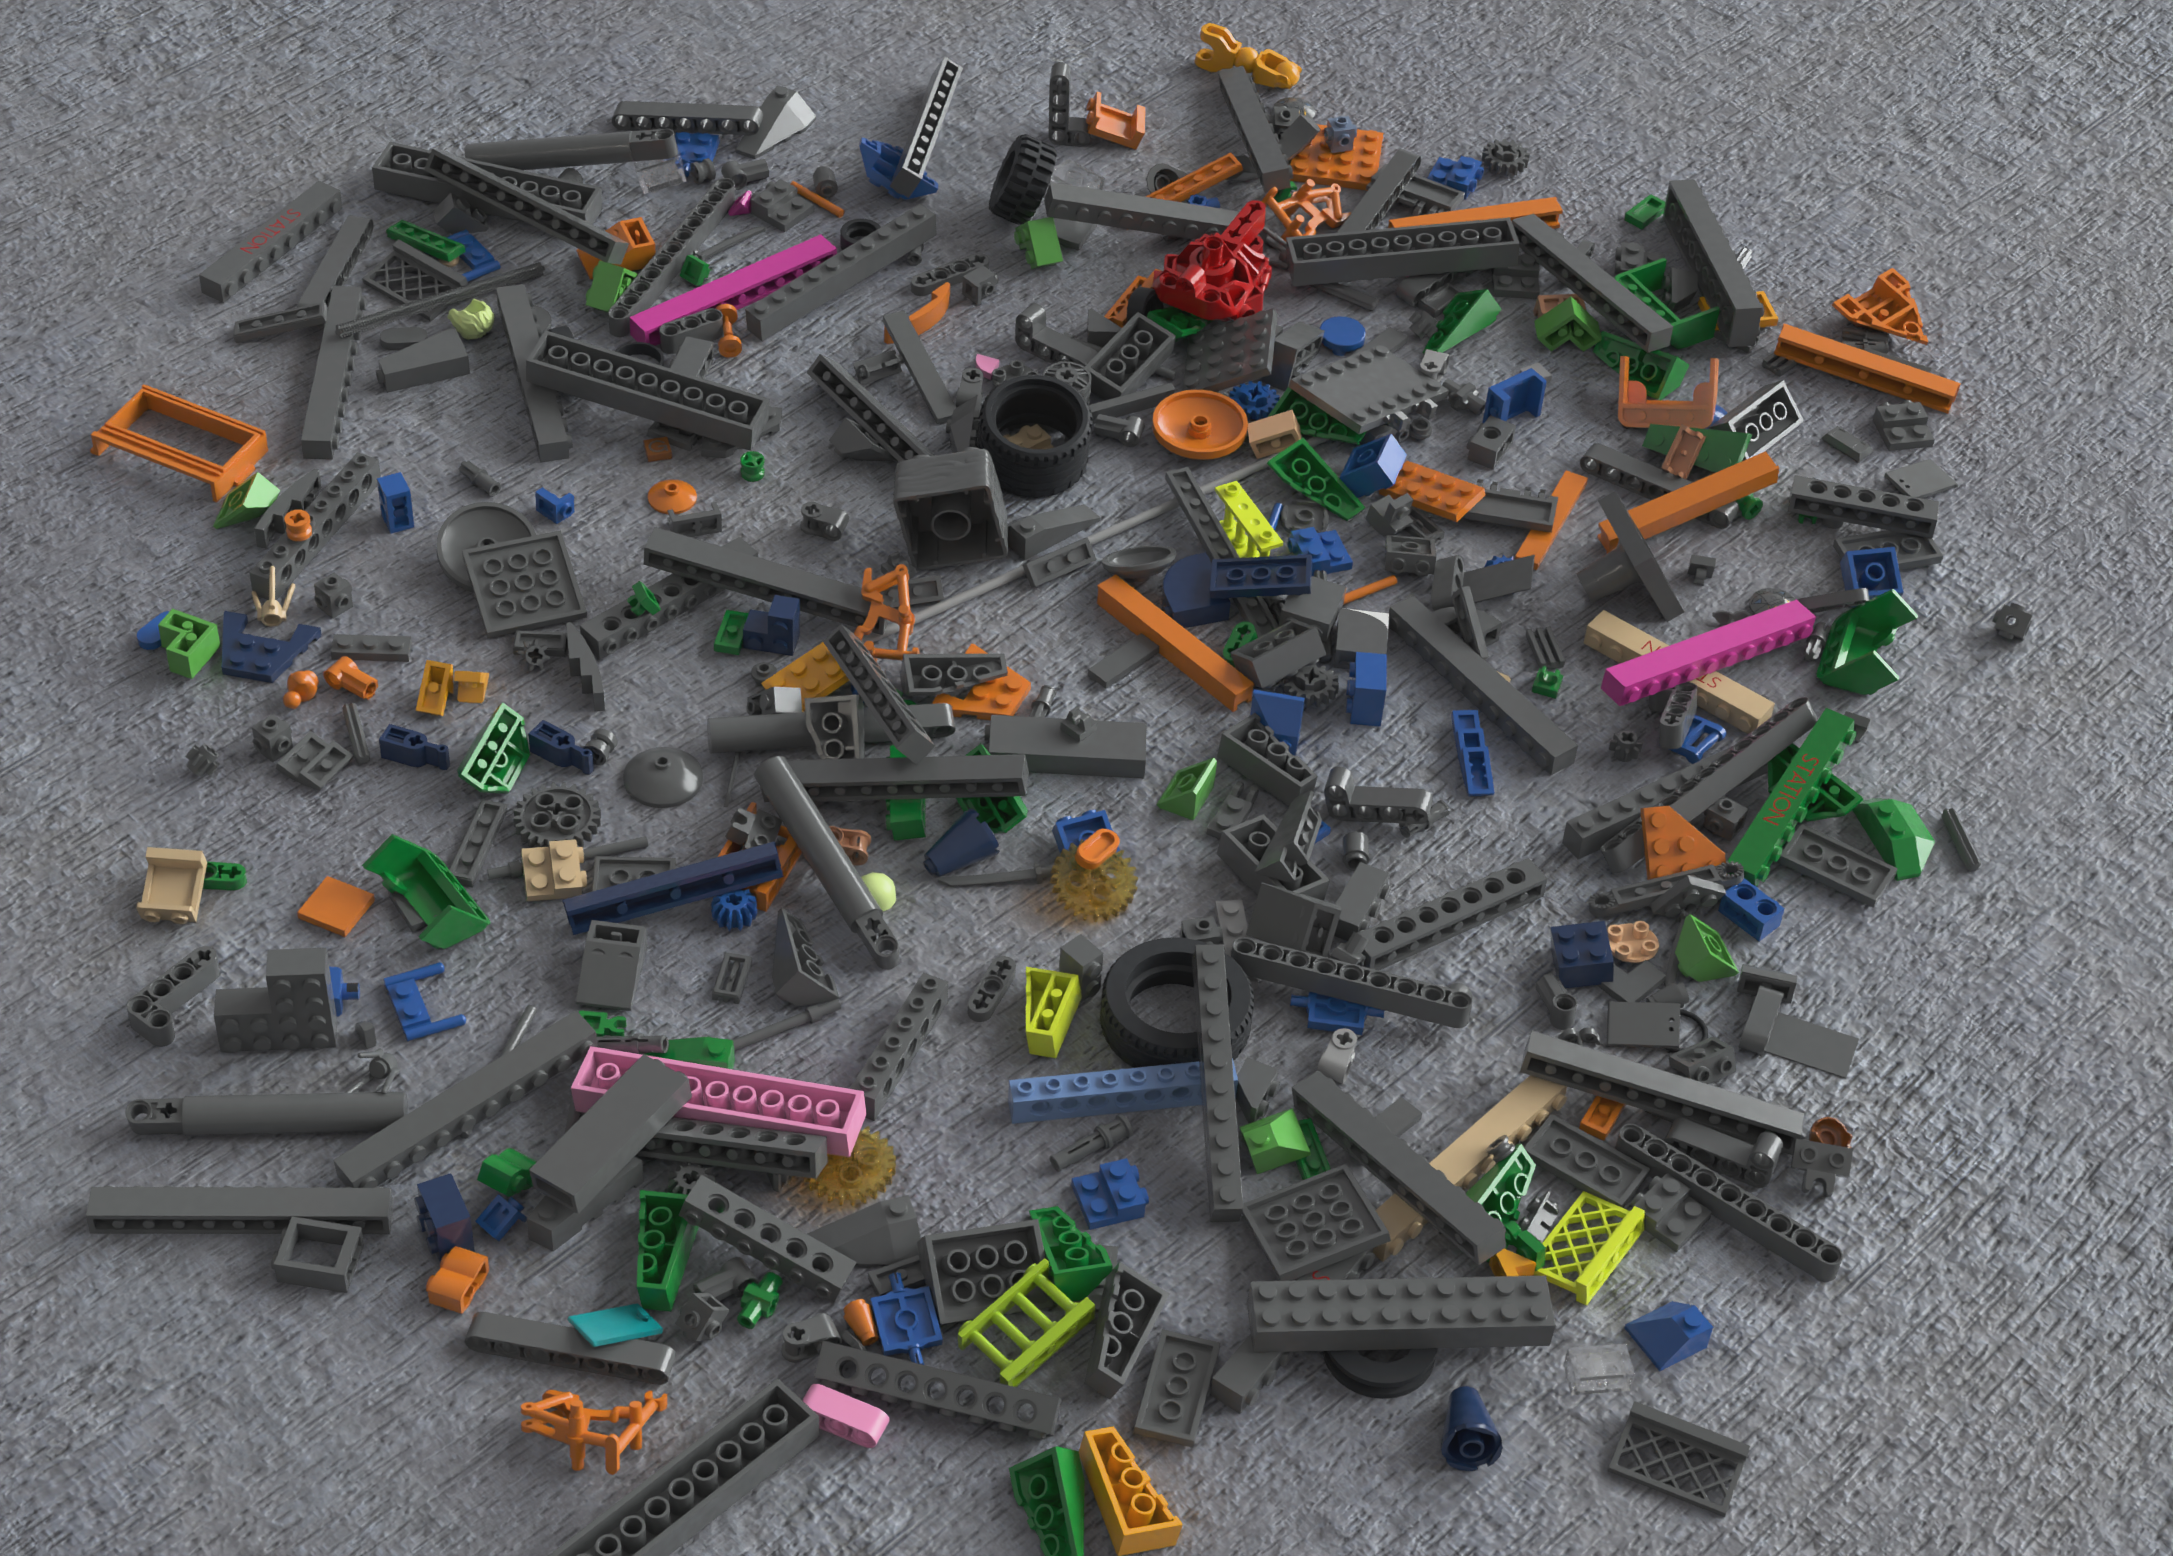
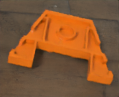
M972 643L965 652V654H988ZM1007 666V676L973 685L964 700L942 693L938 694L931 704H950L953 717L961 718L963 714L977 715V719L991 720V715L1014 716L1031 690V682Z

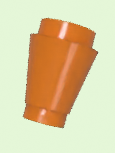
M857 1299L847 1304L843 1309L845 1313L843 1318L862 1342V1345L869 1346L878 1341L879 1336L871 1305L867 1304L864 1299Z

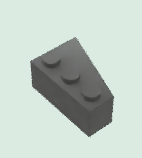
M1299 321L1285 332L1280 333L1275 338L1271 375L1263 377L1262 383L1286 391L1290 380L1300 376L1298 370L1302 366L1307 367L1319 353L1324 330Z

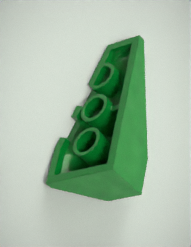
M1605 331L1601 332L1602 340L1596 344L1593 352L1619 375L1620 356L1629 357V381L1643 383L1648 397L1662 400L1681 385L1689 364L1679 357L1660 350L1647 353L1634 341Z

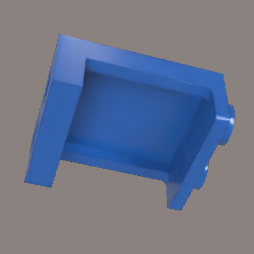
M1530 368L1489 387L1482 423H1485L1490 415L1506 422L1508 419L1525 411L1530 412L1534 417L1540 416L1546 380Z

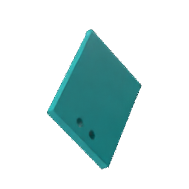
M638 1303L573 1315L567 1318L568 1322L593 1347L663 1333V1328Z

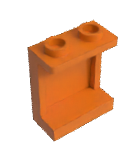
M1097 91L1094 98L1089 99L1086 110L1089 111L1086 117L1088 133L1136 150L1145 134V107L1137 105L1133 114L1101 104V93Z

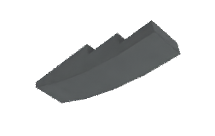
M313 469L297 480L267 509L254 528L257 547L267 549L276 532L282 534L286 532L285 515L292 510L305 511L316 499L322 488L319 469Z
M568 622L566 627L570 676H581L582 694L593 693L594 711H605L601 674L594 655L572 622Z

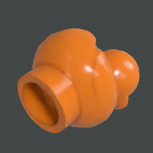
M305 670L289 675L287 681L288 692L283 696V703L287 708L296 709L301 702H307L315 696L317 686L319 685L316 674Z

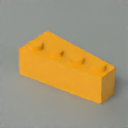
M1114 1426L1085 1431L1079 1449L1080 1459L1117 1556L1176 1546L1183 1526L1182 1522L1177 1516L1174 1517L1167 1508V1501L1162 1494L1158 1495L1150 1484L1151 1479L1146 1471H1141L1135 1463V1456Z

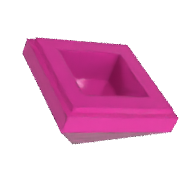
M746 191L734 201L728 211L730 216L751 213V191Z

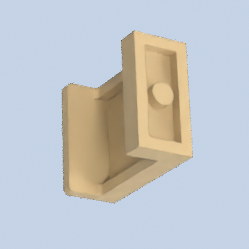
M147 847L146 859L149 865L142 901L138 902L136 907L141 919L149 922L170 920L177 924L196 922L207 867L203 851Z

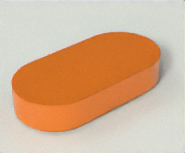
M1109 829L1097 830L1079 845L1075 854L1076 862L1085 869H1096L1117 851L1120 843L1118 835Z

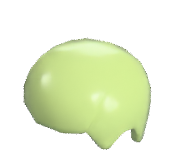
M875 872L861 877L882 911H886L896 902V891L892 879L884 873Z

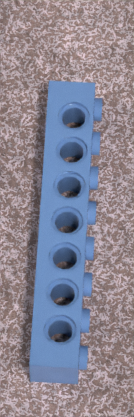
M1232 1058L1234 1090L1236 1100L1238 1078ZM1199 1062L1009 1080L1008 1105L1012 1124L1202 1105Z

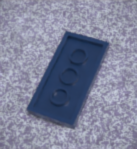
M1312 554L1212 559L1210 598L1226 599L1311 594Z

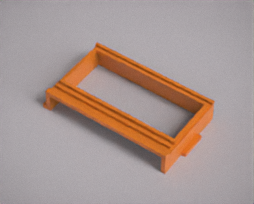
M143 384L142 389L114 414L97 432L94 431L91 434L93 447L90 449L92 454L99 456L111 445L206 482L211 486L213 501L218 502L234 485L239 486L256 470L254 465L268 452L265 430ZM147 409H151L243 446L223 466H220L127 429Z

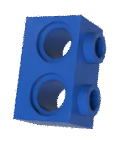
M399 472L377 478L381 516L390 534L414 528L411 492L402 473Z
M1744 878L1741 883L1733 885L1726 891V895L1721 899L1718 911L1760 942L1780 926L1785 908Z

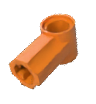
M342 656L323 674L325 681L333 689L339 690L343 687L363 699L369 700L372 698L378 688V680L360 671L354 661L346 656Z

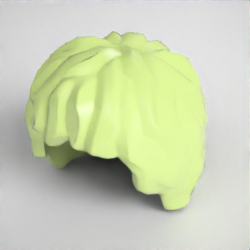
M473 299L464 310L457 311L454 308L449 310L447 316L456 328V331L468 340L483 337L486 332L492 329L494 323V313L484 301Z

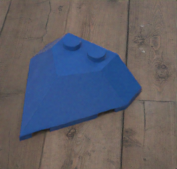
M861 138L859 147L870 183L877 187L882 185L888 189V193L897 199L901 197L907 200L937 192L938 183L926 176L927 172L925 171L922 180L909 198L897 193L890 187L903 149L900 146L892 147L888 143L875 140L870 142L866 138Z

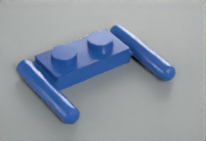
M467 229L446 237L465 246L466 252L459 257L472 269L461 274L466 277L467 282L501 268L500 263L497 260L495 261L492 254L472 234H469Z
M440 962L383 978L385 988L407 1041L459 1027L466 1023V1017L463 1014L431 1023L415 981L443 973L445 967Z

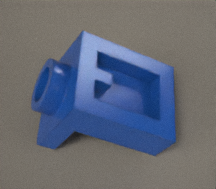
M543 487L535 492L536 511L555 524L570 517L575 512L573 494L568 493L559 499L555 494L550 493Z
M498 1194L475 1222L493 1238L500 1241L518 1219L525 1223L527 1217L521 1212L524 1207L512 1196L506 1200Z

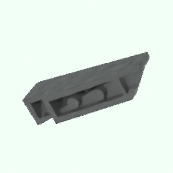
M1312 790L1295 797L1291 802L1255 870L1257 874L1291 883L1296 879L1297 864L1300 867L1309 862L1322 823L1320 813L1314 812L1311 806L1314 797Z

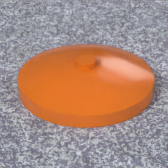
M1185 390L1166 397L1157 405L1153 413L1152 429L1158 442L1167 450L1177 455L1200 460L1215 459L1234 452L1243 444L1247 436L1248 419L1242 407L1233 399L1223 394L1208 390Z

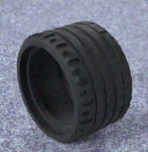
M1022 375L1003 381L986 396L980 414L978 449L989 451L1001 489L1018 496L1049 497L1071 488L1084 474L1088 462L1092 414L1088 402L1083 398L1084 396L1077 389L1070 386V384L1050 376ZM1038 423L1060 431L1069 441L1055 448L1029 449L1008 441L1000 432L1017 424Z

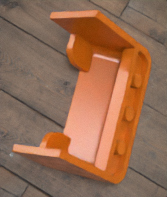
M1620 356L1618 419L1620 423L1626 427L1649 428L1650 424L1679 427L1683 424L1690 428H1708L1713 422L1715 413L1719 359L1710 358V381L1700 383L1695 387L1693 401L1646 400L1647 390L1644 384L1639 381H1629V357Z

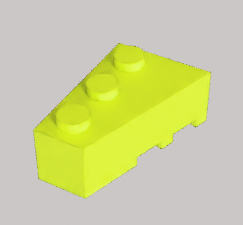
M1026 967V1036L1030 1054L1057 1058L1082 998L1078 975Z

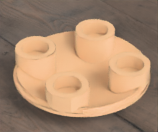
M1636 921L1634 924H1613L1607 929L1612 955L1619 960L1640 963L1650 960L1658 952L1659 941L1656 935L1649 930L1648 923L1644 921Z

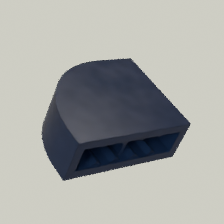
M1206 552L1191 555L1177 561L1169 568L1164 577L1162 611L1183 628L1229 620L1231 604L1229 598H1210L1212 563Z

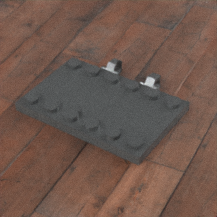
M1381 345L1292 378L1289 384V388L1358 434L1385 423L1398 432L1403 431L1409 419L1406 415L1414 411L1428 420L1435 417L1438 407L1435 403L1446 399L1449 392L1439 381L1431 379Z

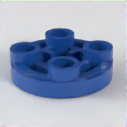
M1343 316L1332 317L1325 320L1320 326V329L1324 330L1322 343L1329 349H1332L1333 354L1337 356H1343L1346 352L1354 351L1364 346L1365 328L1355 319Z

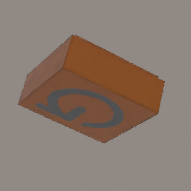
M667 437L643 440L648 462L672 459V451Z

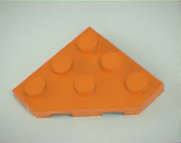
M1670 806L1640 808L1647 880L1708 865L1717 866L1723 862L1726 864L1725 853Z

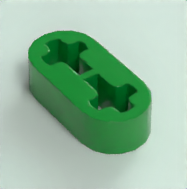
M1244 621L1237 624L1223 649L1225 661L1235 667L1230 652L1258 638L1252 623Z

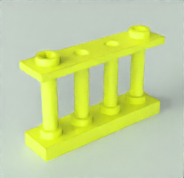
M1238 481L1215 487V492L1225 504L1224 520L1219 522L1240 558L1269 557L1271 549L1283 546L1281 538Z

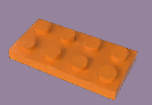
M1406 461L1398 473L1395 484L1388 489H1380L1379 494L1383 496L1390 495L1395 500L1408 493L1413 498L1411 506L1458 522L1485 496V488Z

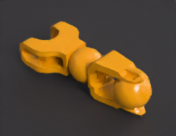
M1207 23L1201 27V40L1209 44L1213 50L1204 48L1196 54L1195 64L1199 68L1209 72H1218L1222 69L1234 68V66H1243L1246 73H1252L1254 83L1273 88L1291 89L1299 81L1302 68L1277 52L1266 49L1258 54L1251 47L1241 48L1242 43L1236 41L1225 27L1212 23Z

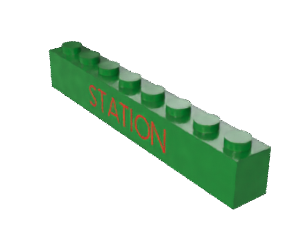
M1825 708L1728 859L1729 863L1734 861V863L1742 864L1744 878L1757 887L1760 881L1764 882L1770 871V865L1773 861L1777 862L1780 858L1785 841L1790 842L1795 832L1794 827L1798 822L1801 823L1807 814L1808 805L1810 802L1814 803L1817 800L1820 786L1822 783L1826 784L1829 781L1834 764L1838 765L1841 762L1845 747L1853 743L1856 737L1854 719Z

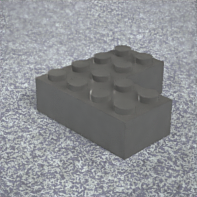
M326 948L268 950L266 965L267 987L216 989L214 1021L220 1052L336 1047L337 1015Z

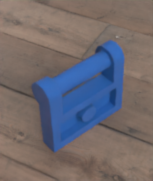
M1695 715L1683 745L1680 748L1669 750L1686 757L1691 764L1697 763L1703 758V754L1710 747L1726 737V730L1716 723ZM1704 733L1709 734L1697 747L1691 746Z

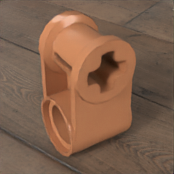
M829 826L852 864H865L868 860L867 847L871 843L869 833L863 830Z

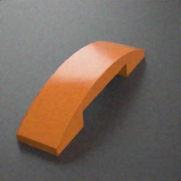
M946 282L931 293V302L909 316L918 335L933 327L946 313L950 303V283ZM884 325V343L893 344L894 342Z

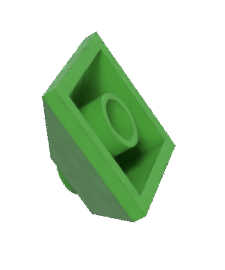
M255 473L227 494L213 527L220 529L260 517L275 502L280 489L260 473Z
M1691 914L1686 916L1675 950V954L1680 962L1678 968L1686 977L1690 976L1698 982L1737 975L1739 971L1719 932Z
M1293 1108L1239 1127L1257 1174L1311 1155Z

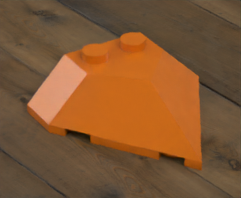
M1894 268L1879 275L1872 289L1854 299L1847 294L1832 304L1837 311L1856 327L1869 328L1925 345L1928 344L1927 336L1922 331L1923 324L1915 299L1911 298L1909 292L1911 289L1909 281Z

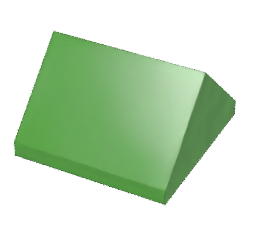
M1213 757L1177 770L1156 805L1160 809L1194 821L1214 788L1217 760Z

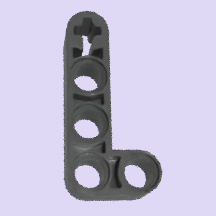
M1057 62L1051 68L1049 84V140L1054 145L1082 147L1090 141L1088 124L1086 123V118L1070 117L1071 69L1068 64Z
M1032 303L1016 317L1015 341L1022 350L1051 364L1074 362L1085 367L1098 353L1094 349L1046 327V312L1037 303Z
M1684 682L1673 688L1649 695V709L1663 713L1660 718L1659 745L1661 747L1677 749L1683 745L1697 712L1696 684Z
M1334 767L1330 770L1324 789L1328 813L1332 818L1340 821L1423 824L1428 820L1433 803L1432 794L1424 789L1355 786L1352 773L1344 767Z
M209 946L198 947L131 997L126 1004L131 1028L155 1046L163 1047L171 1044L175 1039L171 1014L219 977L220 971L216 951Z
M1685 1118L1674 1119L1664 1139V1142L1707 1168L1756 1188H1764L1768 1185L1783 1147L1782 1140L1770 1132L1761 1133L1755 1145H1751Z

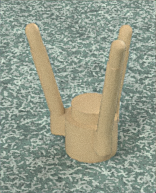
M274 566L270 567L269 600L261 607L256 591L251 593L257 610V620L270 627L278 626L282 621H286V613L295 589V584L292 583L288 589L283 606L275 600Z

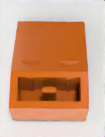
M641 217L619 221L605 230L629 243L621 265H613L630 271L643 269L656 254L655 243ZM576 249L589 279H593V270L598 265L600 259L580 249Z

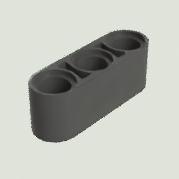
M710 308L663 324L660 327L661 351L666 354L677 353L678 346L683 344L686 336L707 341L721 338L723 335L722 312L718 309Z

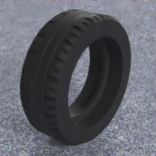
M1171 937L1155 939L1133 947L1112 964L1103 983L1100 1022L1106 1042L1125 1063L1133 1068L1199 1062L1197 1032L1173 1033L1152 1027L1133 1012L1130 1007V1001L1142 991L1158 985L1180 984L1194 988L1192 957L1195 945L1210 944L1188 938ZM1224 952L1232 1058L1235 1060L1244 1050L1250 1036L1254 995L1251 982L1244 970L1233 958Z

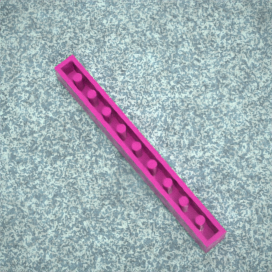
M820 234L629 317L630 335L637 342L649 343L654 346L659 345L660 327L663 324L706 309H715L721 304H730L736 310H739L763 299L837 254V248Z
M1796 599L1606 668L1601 689L1619 706L1635 702L1638 699L1673 688L1684 682L1692 681L1703 675L1711 674L1719 669L1730 667L1733 664L1770 652L1773 649L1786 646L1800 639H1805L1813 631L1816 616Z

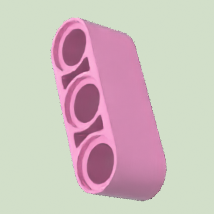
M812 1384L802 1399L806 1405L819 1415L820 1429L866 1448H874L890 1421L888 1415L881 1409L820 1384Z

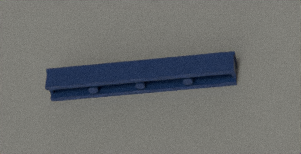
M774 841L567 898L562 901L573 935L589 931L592 920L620 923L784 876Z

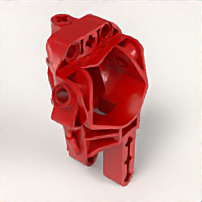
M1257 200L1249 201L1221 235L1217 232L1210 235L1204 234L1200 239H1196L1194 242L1191 241L1179 255L1166 254L1164 271H1154L1153 289H1155L1158 298L1163 303L1207 320L1235 321L1238 318H1244L1262 311L1264 292L1268 287L1272 274L1269 258L1263 254V239L1257 236L1265 226V204Z

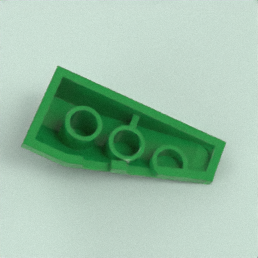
M1488 289L1457 293L1444 309L1443 314L1445 317L1443 321H1438L1436 325L1438 331L1431 336L1422 353L1424 354L1426 349L1443 353L1494 323L1497 319L1496 316L1502 309Z
M1176 307L1149 311L1147 318L1176 336L1175 342L1196 334L1214 321L1201 318Z
M1289 386L1268 415L1270 417L1293 410L1300 425L1301 434L1359 444L1366 432L1356 433L1289 388Z
M1303 437L1267 462L1283 482L1347 522L1366 508Z
M712 1037L668 1040L669 1047L667 1053H644L647 1056L732 1070L735 1062L733 1040Z
M1517 1144L1514 1151L1494 1165L1466 1192V1195L1474 1202L1480 1203L1494 1219H1499L1503 1225L1512 1220L1517 1221L1520 1214L1517 1209L1521 1197L1527 1194L1536 1165L1522 1144Z
M1058 1206L1029 1210L1030 1220L1038 1219L1045 1258L1049 1261V1280L1072 1302L1085 1299L1113 1270L1106 1249L1101 1244L1096 1246L1091 1241V1236L1087 1232L1082 1233L1075 1227V1221Z
M1054 1446L1010 1467L1009 1473L1014 1498L1018 1505L1024 1508L1029 1518L1027 1523L1031 1529L1036 1531L1041 1541L1040 1548L1044 1555L1084 1556L1085 1480L1079 1451Z

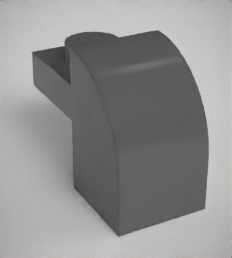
M1408 493L1395 500L1390 495H1387L1370 505L1365 520L1379 534L1386 536V534L1394 535L1414 522L1408 516L1413 498Z

